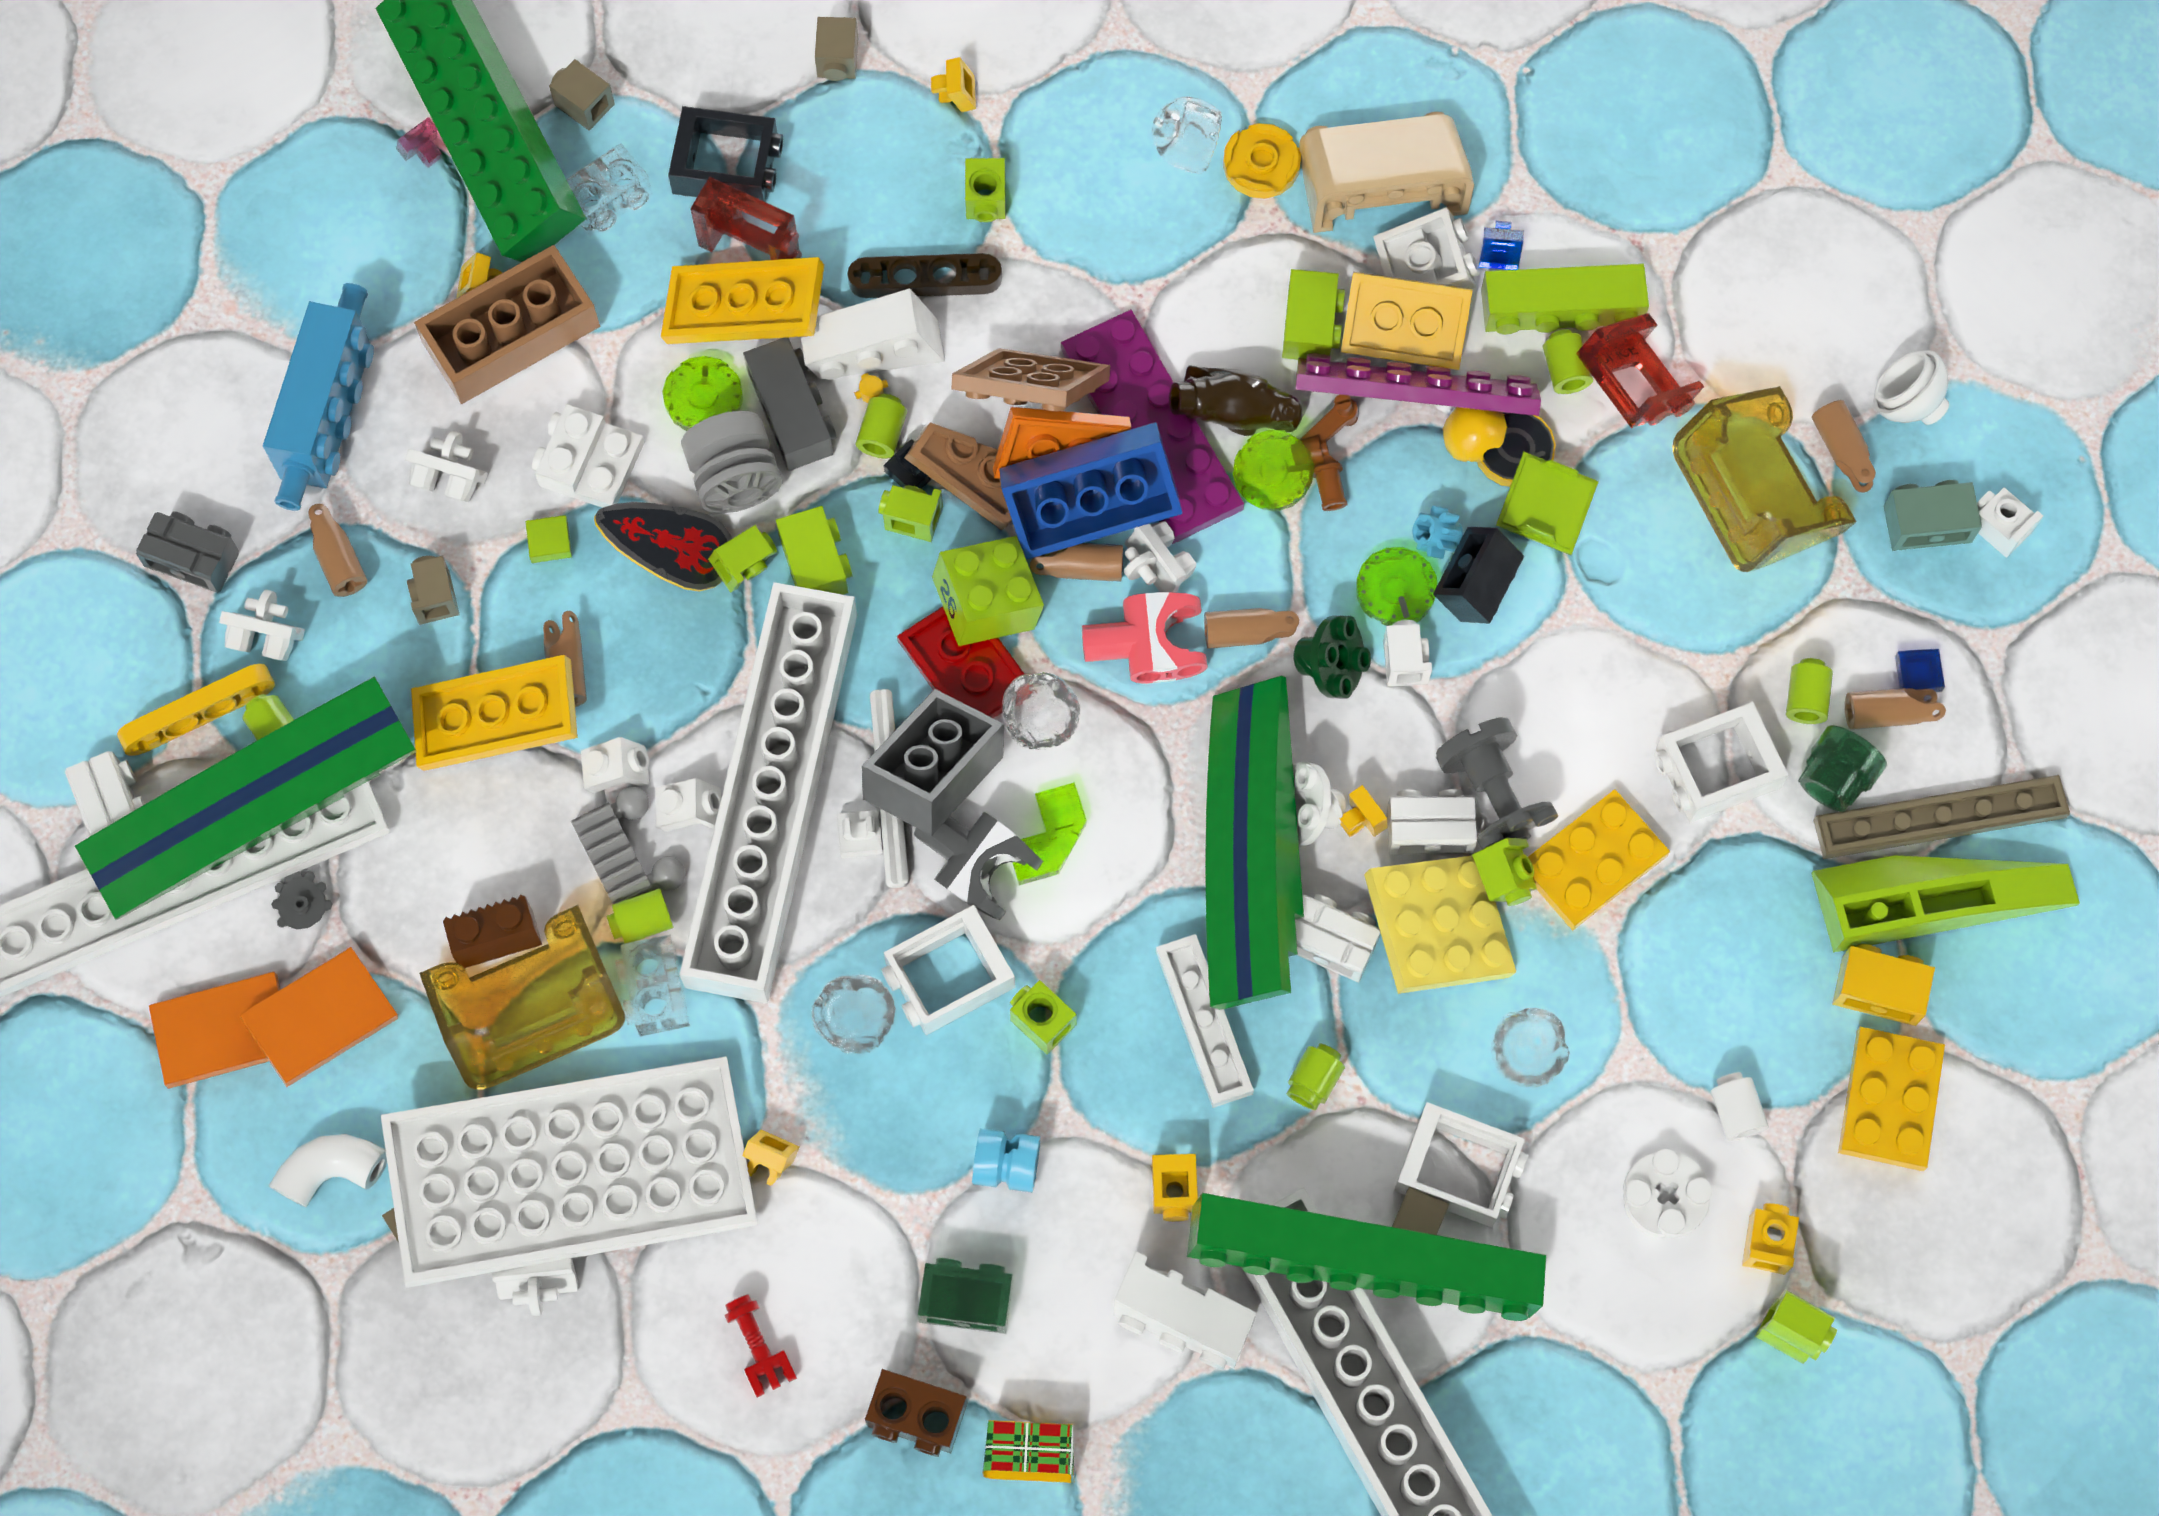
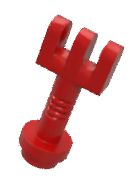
M749 1294L727 1303L725 1307L728 1313L724 1316L728 1323L737 1321L756 1364L744 1369L756 1397L758 1398L765 1394L764 1387L758 1379L765 1374L773 1390L781 1387L774 1372L779 1367H782L783 1374L789 1382L797 1379L785 1351L783 1350L772 1355L765 1343L753 1315V1312L760 1309L757 1300L752 1301Z

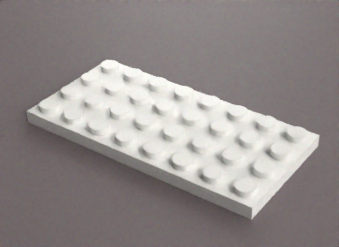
M727 1056L381 1115L406 1288L757 1225L746 1158L742 1156L744 1146Z

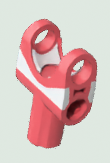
M1173 592L1132 595L1123 600L1125 622L1082 625L1085 662L1128 659L1130 679L1135 683L1149 684L1175 681L1198 675L1208 667L1206 654L1196 651L1189 652V649L1179 648L1173 645L1166 637L1167 630L1174 624L1183 622V619L1192 618L1201 613V601L1195 595Z

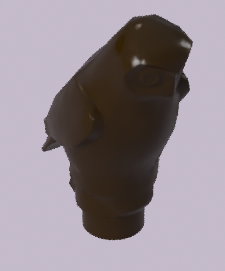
M1189 365L1186 369L1184 382H1174L1169 392V405L1174 415H1186L1190 419L1200 418L1204 422L1222 425L1232 432L1243 436H1252L1257 429L1264 427L1283 433L1293 432L1297 429L1303 417L1302 402L1298 398L1272 386L1266 379L1258 375L1236 369L1201 368Z

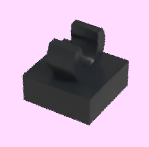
M911 439L883 465L884 472L902 488L906 485H911L922 489L932 478L904 458L915 442Z

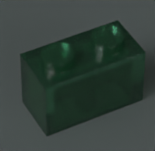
M937 1258L935 1264L925 1263L918 1308L919 1323L1006 1334L1013 1287V1274L1005 1273V1267L994 1264H980L979 1270L962 1268V1262L947 1258Z

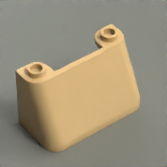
M1430 112L1420 117L1330 128L1327 126H1315L1310 128L1300 139V162L1313 233L1333 231L1332 222L1335 218L1345 214L1346 220L1354 219L1355 209L1430 201L1431 209H1439L1440 203L1447 206L1453 216L1468 214L1474 189L1471 167L1453 118L1442 112Z

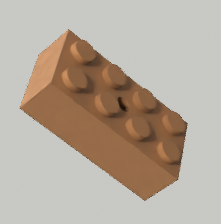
M555 245L414 322L422 344L461 404L600 327L594 304Z

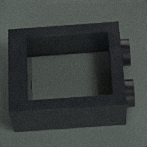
M682 106L668 173L672 194L721 201L722 197L730 198L731 195L732 199L728 200L736 203L765 206L767 192H774L777 173L776 169L772 168L774 157L780 158L783 149V134L777 133L775 118ZM706 133L761 141L754 177L694 170L700 134Z

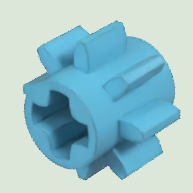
M1432 506L1430 514L1420 513L1412 530L1413 538L1418 543L1416 549L1427 552L1428 557L1439 559L1444 558L1445 550L1455 552L1463 537V529L1458 522L1460 516L1448 513L1447 508Z

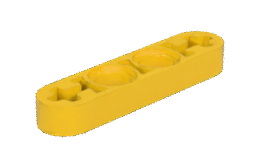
M258 663L247 666L125 724L118 730L117 737L126 755H141L247 705L251 699L258 695H267L275 687V682L265 664Z

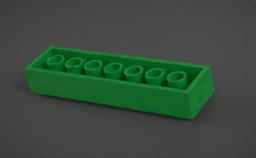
M384 0L375 9L501 255L523 262L555 245L587 218L473 0Z

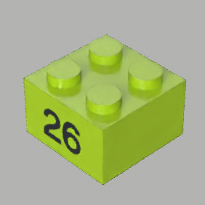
M1017 536L941 551L939 553L932 579L958 646L1035 630L1044 603Z

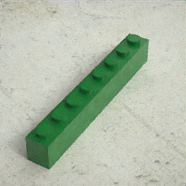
M1202 1193L1192 1206L1187 1257L1199 1259L1200 1264L1204 1266L1224 1267L1226 1264L1243 1267L1244 1272L1253 1275H1267L1270 1272L1286 1275L1288 1280L1297 1283H1309L1313 1280L1329 1282L1330 1287L1343 1291L1354 1290L1356 1287L1373 1290V1294L1381 1298H1397L1399 1295L1416 1298L1417 1303L1426 1306H1438L1442 1303L1458 1305L1460 1311L1472 1314L1483 1313L1486 1310L1501 1313L1502 1318L1510 1321H1525L1543 1307L1546 1255L1207 1193Z

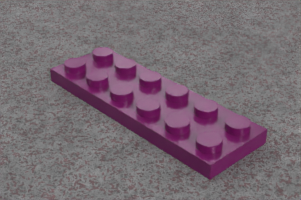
M1131 309L1061 342V351L1067 359L1110 365L1109 381L1095 389V392L1087 394L1097 414L1129 417L1131 429L1157 422L1183 513L1159 521H1166L1172 529L1175 538L1172 544L1244 510V502L1195 418L1190 419L1186 415H1174L1171 412L1169 392L1174 382Z
M1317 353L1307 354L1306 359L1298 358L1296 390L1535 416L1540 414L1541 397L1536 383H1531V378L1526 376L1508 375L1507 380L1490 379L1491 374L1483 371H1467L1466 376L1450 374V369L1438 366H1429L1425 372L1410 370L1411 365L1400 362H1388L1386 367L1370 366L1371 361L1363 358H1347L1346 363L1330 361V356Z

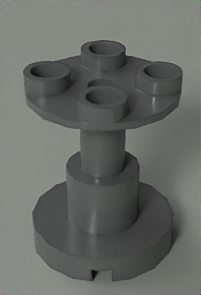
M1499 717L1479 723L1481 731L1470 734L1469 730L1466 729L1445 742L1436 752V759L1441 770L1444 773L1466 771L1475 791L1486 792L1499 818L1498 821L1488 826L1479 834L1477 841L1482 850L1505 838L1528 840L1531 837L1530 829L1535 826L1547 825L1558 818L1559 815L1551 802H1539L1522 808L1508 782V779L1513 775V771L1503 753L1504 750L1515 742L1518 736L1508 718Z

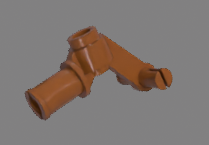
M1337 395L1334 400V407L1299 440V446L1292 445L1296 466L1310 465L1309 472L1311 477L1316 478L1323 511H1335L1348 505L1340 477V472L1343 470L1342 464L1330 456L1327 441L1344 426H1352L1358 420V406L1348 395Z

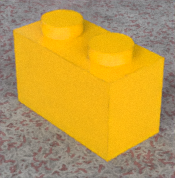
M1859 944L1856 947L1850 946L1841 960L1832 1005L1917 1026L1926 1015L1935 967L1924 965V961L1915 956L1900 955L1897 958L1882 954L1881 949L1872 945Z

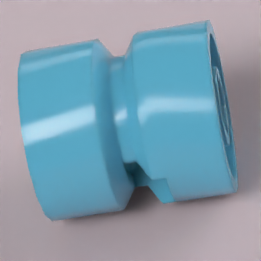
M980 1128L975 1151L972 1184L996 1188L1001 1182H1006L1009 1190L1033 1193L1041 1137L1017 1133L1012 1139H1008L1004 1131Z

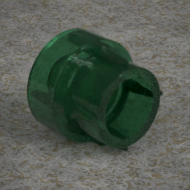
M1830 725L1826 727L1812 747L1811 755L1806 761L1807 766L1798 782H1800L1805 792L1820 804L1835 811L1845 812L1863 791L1866 792L1872 789L1886 769L1887 762L1881 752L1860 735L1846 728Z

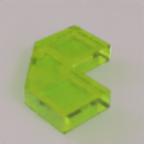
M1075 782L1035 793V800L1045 832L1022 838L1021 840L1043 860V863L1036 871L1028 864L1024 866L1017 862H1012L1019 886L1058 875L1085 829L1087 819Z

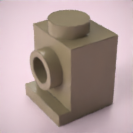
M422 556L415 559L411 563L414 578L408 579L407 585L412 600L411 607L419 625L460 615L450 571L444 557Z

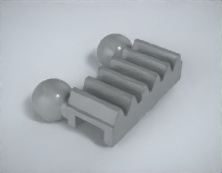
M627 787L618 794L615 803L610 805L608 802L571 820L612 904L658 888L674 890L685 879V868L676 858H661L654 864L652 873L648 875L645 874L618 819L624 817L629 820H636L646 814L649 808V799L647 794L638 787Z

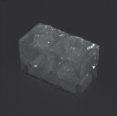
M622 143L566 179L587 218L580 224V227L589 237L598 231L608 230L615 224L617 218L629 210L641 208L648 201L649 197L653 195L648 174ZM621 180H631L625 185H617ZM590 201H598L594 206H584Z
M671 934L620 945L623 959L615 960L620 985H628L630 999L623 1000L627 1025L635 1024L640 1037L689 1027L690 1022L683 984L679 975L680 968L677 952ZM654 959L658 961L657 968L649 974L637 972V967L643 960ZM653 999H662L666 1002L664 1009L658 1014L651 1015L644 1012L646 1004Z

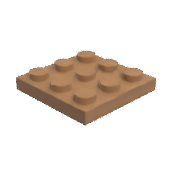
M998 348L952 373L951 390L966 392L965 396L972 399H987L990 396L1002 397L1003 402L1010 405H1025L1028 402L1042 404L1041 408L1044 410L1063 411L1072 403L1080 401L1082 397L1095 392V389L1108 382L1110 365Z

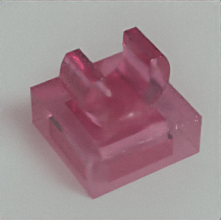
M428 117L397 140L396 150L405 161L417 154L423 164L429 168L440 160L439 156L442 153L433 143L438 135L435 124Z

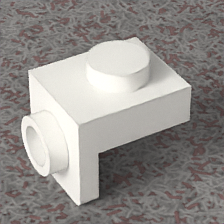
M618 737L581 750L585 790L596 793L626 782L638 786L649 784V758L644 745Z
M698 778L657 787L656 828L670 831L699 823L712 829L715 828L722 799L720 788Z

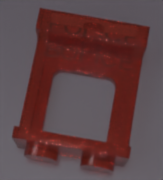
M708 178L690 208L699 247L713 252L721 237L725 234L769 254L771 260L802 257L798 243L799 233L796 230L793 214L714 178ZM742 211L778 227L773 234L747 222L743 218Z
M1649 313L1597 328L1576 353L1631 428L1646 423L1653 426L1665 417L1673 414L1675 417L1684 415L1695 405L1693 399L1704 388L1700 381L1680 387L1646 342V338L1658 326ZM1628 367L1637 368L1657 395L1648 397L1638 408L1613 372Z

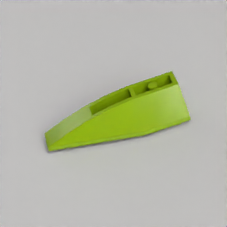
M1893 855L1814 870L1811 873L1833 953L1848 950L1850 946L1856 947L1859 944L1876 945L2074 907L2080 904L2069 865L2062 863Z

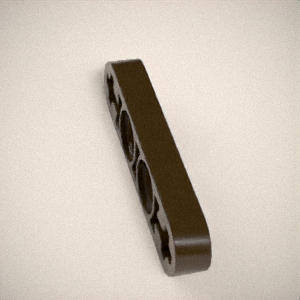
M985 253L863 257L851 263L847 276L850 290L862 298H880L909 288L917 297L981 295L992 293L999 288L1002 281V268L996 257ZM950 268L956 273V276L950 282L941 283L934 278V273L938 269ZM962 268H967V281H963ZM981 268H988V279H980ZM901 269H910L915 272L916 278L909 284H900L894 279V275ZM883 270H887L888 284H883ZM862 272H870L869 283L863 284L861 282Z

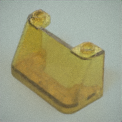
M1780 386L1710 400L1676 434L1673 440V455L1729 559L1735 568L1741 572L1759 570L1839 536L1857 522L1842 498L1826 496L1817 502L1781 439V436L1788 431L1792 424L1793 411Z
M578 905L562 911L549 919L544 928L548 944L477 975L469 977L466 969L455 962L442 963L419 973L444 1043L468 1087L473 1089L493 1087L608 1037L623 1026L625 1012Z

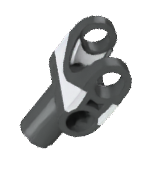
M986 812L982 813L971 830L949 816L932 836L918 828L914 832V836L947 860L934 880L969 906L974 905L980 912L999 921L1006 911L997 905L998 902L992 896L990 890V879L994 871L1000 865L1008 862H1017L1024 866L1028 864L1037 871L1043 863V860L1014 832Z

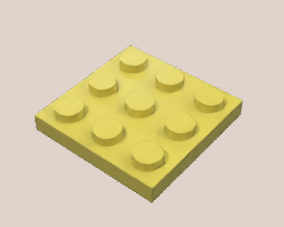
M1472 855L1370 868L1364 874L1398 994L1510 978L1516 973L1496 901H1489Z

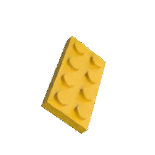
M819 257L672 266L661 338L666 344L814 336L824 264Z
M566 655L411 688L414 739L417 751L416 766L423 771L578 738L571 659Z

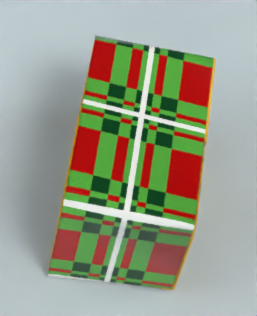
M988 1420L982 1471L983 1477L1001 1480L1071 1483V1475L1074 1476L1073 1424Z

